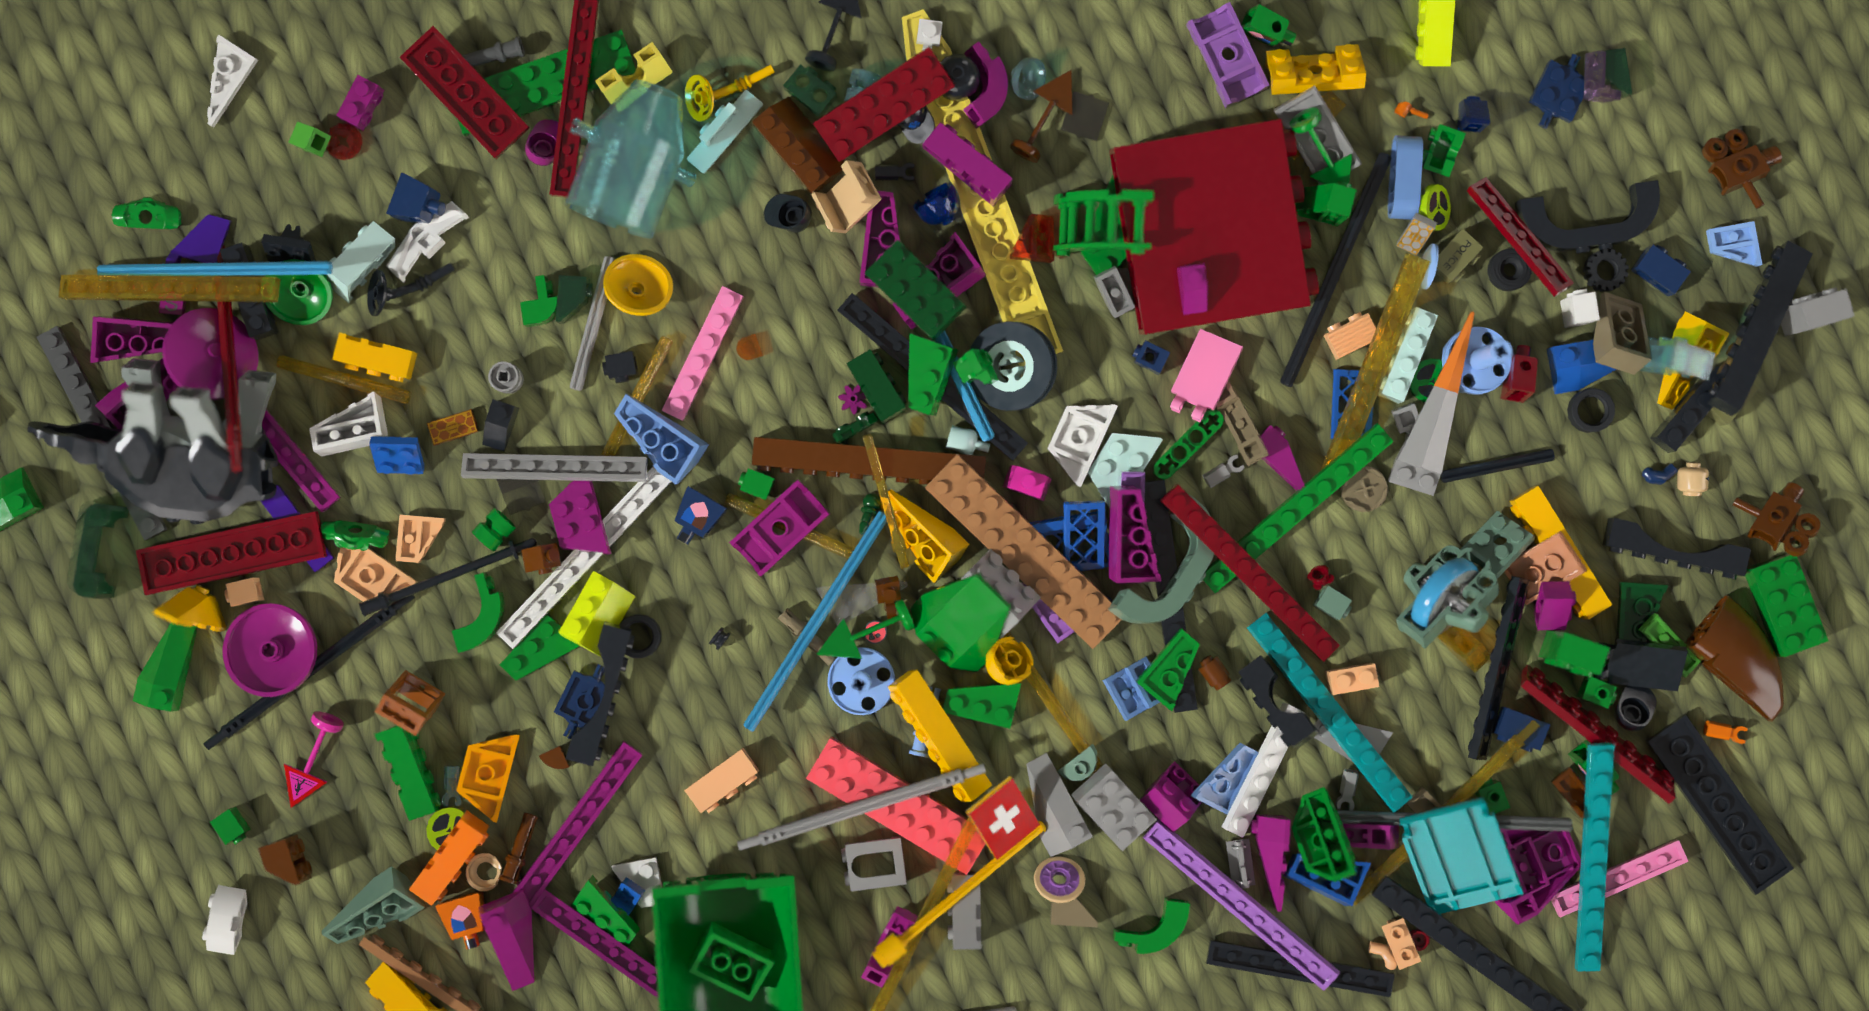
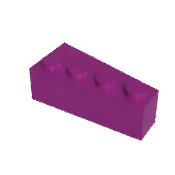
M940 122L923 142L922 148L994 207L1011 187L1013 178L1003 169L993 164V161L985 154L975 150V146L967 139L962 140L957 136L958 132L949 124L944 126Z
M877 191L882 200L867 213L860 286L878 287L865 272L897 239L900 241L893 192Z
M954 232L950 237L951 240L944 248H940L936 253L937 256L925 267L957 297L985 277L986 274L956 232ZM893 303V306L911 330L918 326L905 312Z
M95 316L93 317L90 363L161 353L165 335L174 322Z
M1133 485L1110 486L1109 578L1115 583L1161 582L1160 573H1158L1156 565V555L1153 552L1151 533L1148 530L1146 521L1147 516L1141 490Z

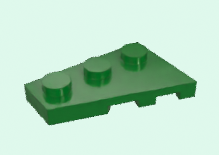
M546 614L499 665L517 681L580 646L561 636L559 630L562 626L549 614Z
M1180 628L1136 682L1170 711H1173L1179 692H1181L1183 682L1188 670H1190L1200 643Z
M592 875L571 906L593 921L598 927L612 935L617 941L628 947L640 928L623 908H617L610 900L612 896L607 890L603 892L597 886L598 880Z

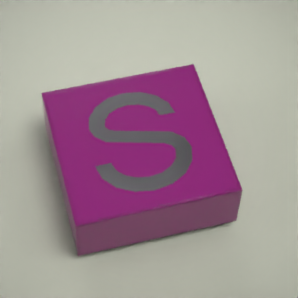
M161 290L159 313L184 315L187 293Z

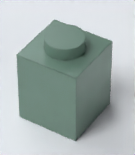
M1324 586L1313 606L1335 620H1340L1341 618L1345 619L1351 611L1352 607L1349 605L1352 600L1330 586Z

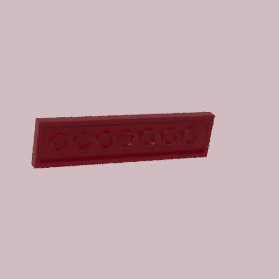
M318 511L136 550L145 595L327 557Z
M1528 664L1526 665L1521 674V687L1591 743H1612L1614 745L1613 760L1665 802L1670 804L1676 798L1674 777L1667 770H1660L1655 766V762L1651 757L1646 754L1644 756L1640 754L1632 742L1621 739L1613 727L1610 725L1606 727L1600 722V718L1594 712H1587L1582 708V704L1578 699L1573 696H1567L1563 692V688L1556 682L1551 683L1548 681L1540 669L1537 667L1532 668Z

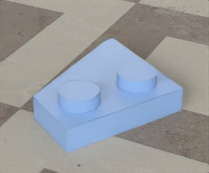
M1754 221L1706 230L1711 254L1755 267L1763 265Z

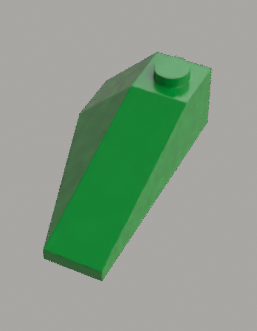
M23 467L0 478V531L44 508Z

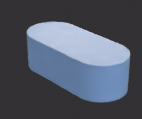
M1395 135L1391 147L1392 160L1390 162L1388 217L1390 219L1411 220L1415 213L1419 212L1423 139L1417 136Z

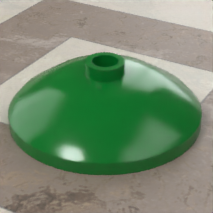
M289 259V260H284V261H281V262H306V261L298 260V259ZM325 274L266 275L263 280L262 293L265 303L273 314L285 322L294 325L313 324L321 320L332 305V286ZM299 284H303L305 288H301Z

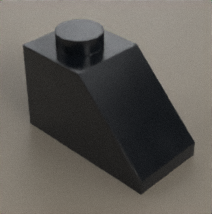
M492 399L485 420L482 445L505 452L519 411L518 407Z

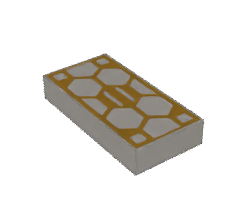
M1415 213L1398 239L1396 246L1417 256L1434 231L1437 222Z

